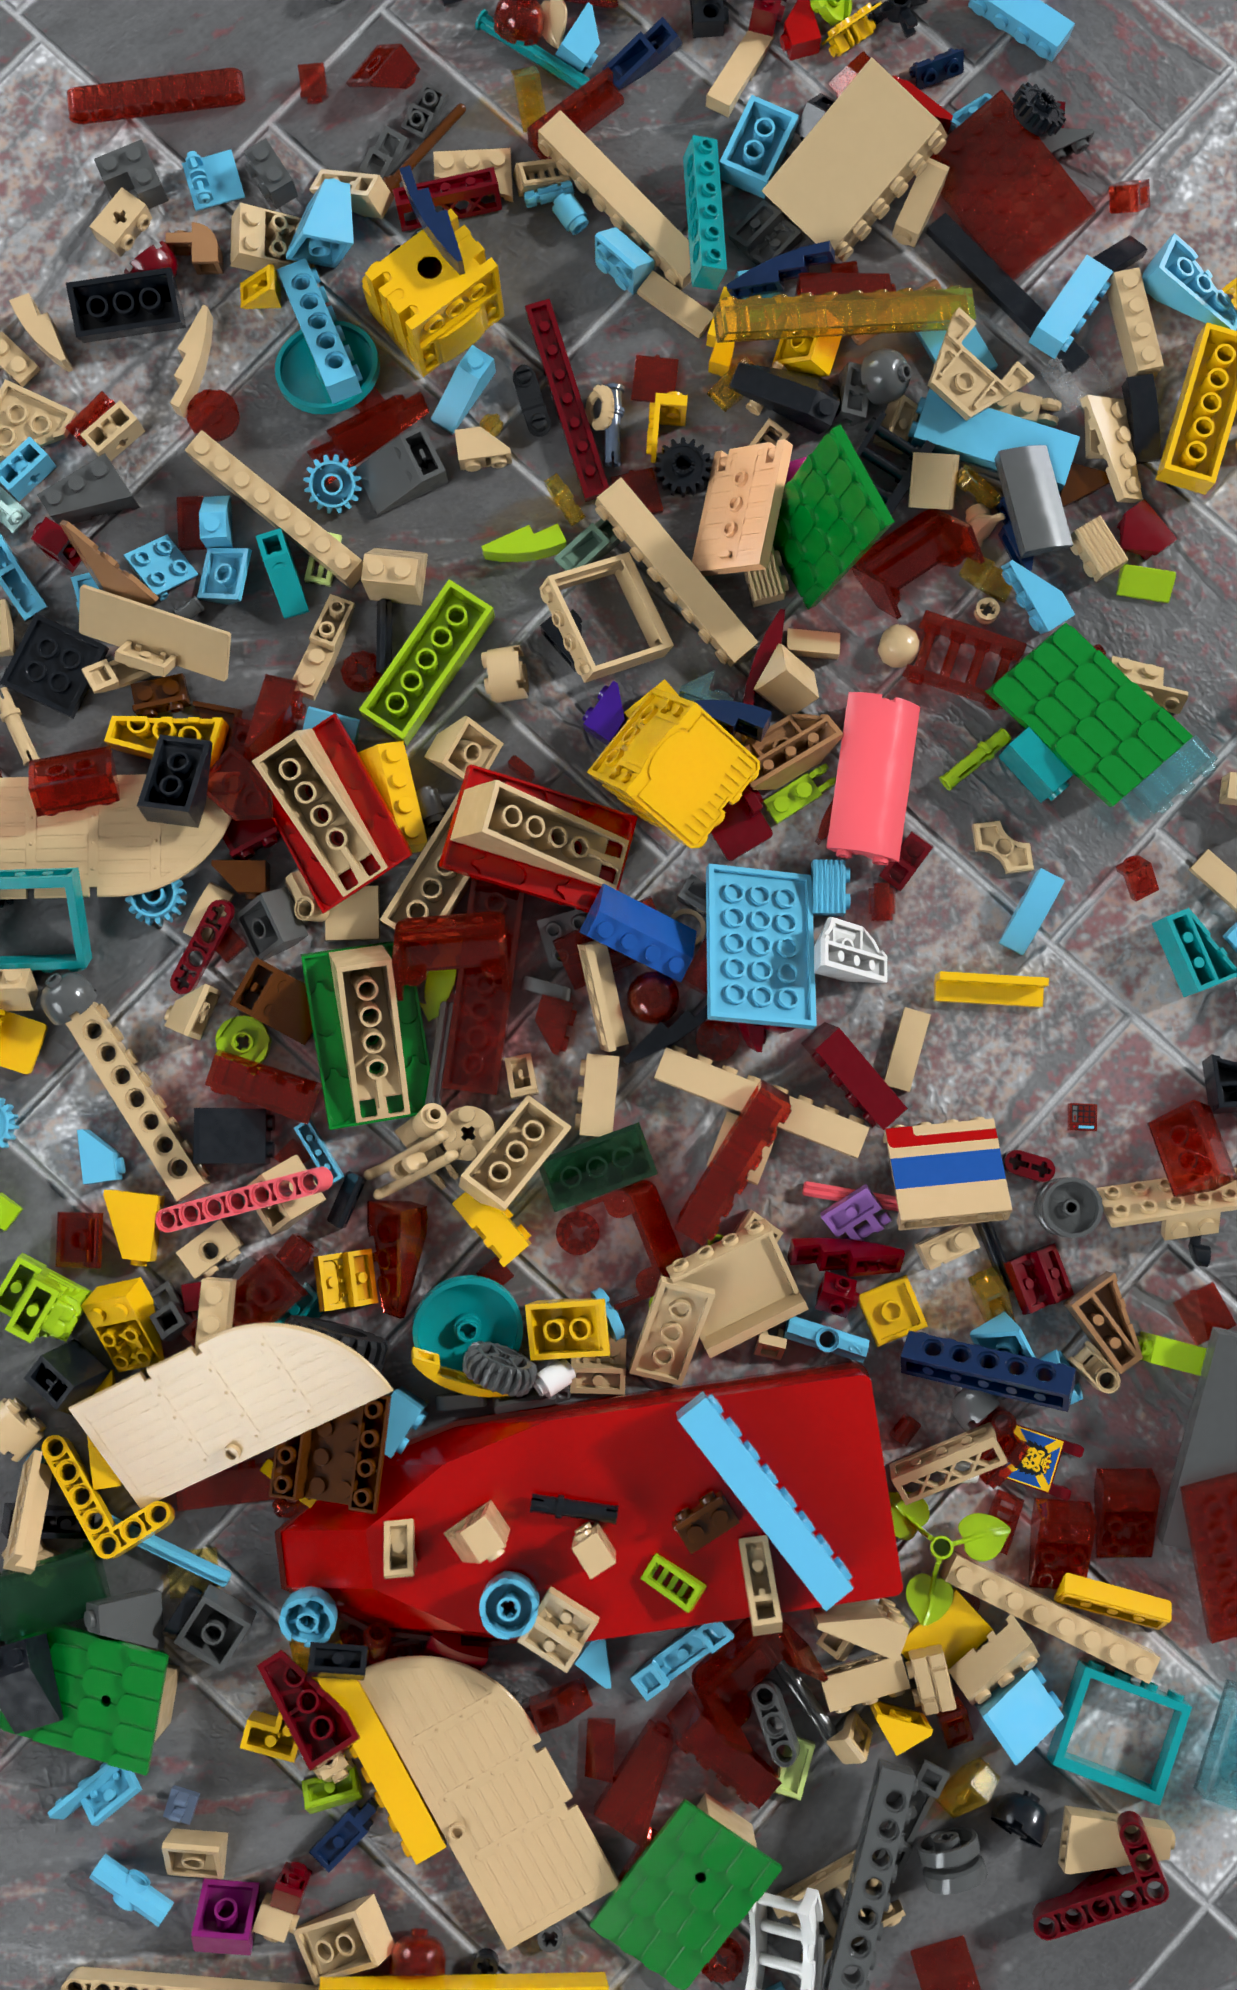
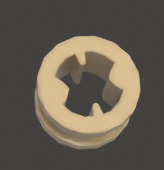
M983 598L977 603L974 616L982 624L993 623L999 614L1000 606L995 599ZM990 606L992 608L991 613L987 614V616L983 615V609L980 608Z

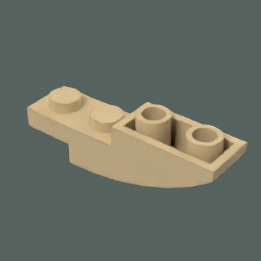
M332 594L329 595L309 637L310 644L289 685L290 692L315 701L322 684H326L342 647L355 608L354 602Z

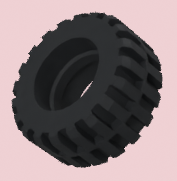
M291 1315L285 1320V1324L312 1329L344 1343L363 1356L382 1374L389 1349L387 1340L345 1324L315 1317Z

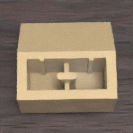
M294 1155L262 1173L248 1185L307 1169L298 1155ZM290 1182L289 1188L293 1192V1185ZM266 1189L265 1193L266 1196L269 1198V1192ZM320 1192L260 1208L256 1212L270 1234L273 1235L288 1230L322 1204L326 1198Z

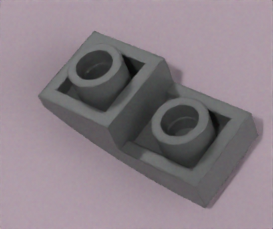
M424 81L415 104L411 102L401 128L425 140L448 100V93Z

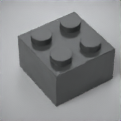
M209 1583L177 1635L174 1644L222 1672L252 1626L257 1611Z

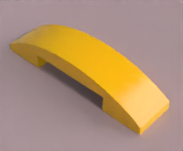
M412 1347V1364L423 1375L438 1385L470 1396H509L508 1394L501 1395L498 1392H492L490 1389L483 1388L480 1384H475L474 1380L469 1379L464 1372L440 1366L439 1354Z

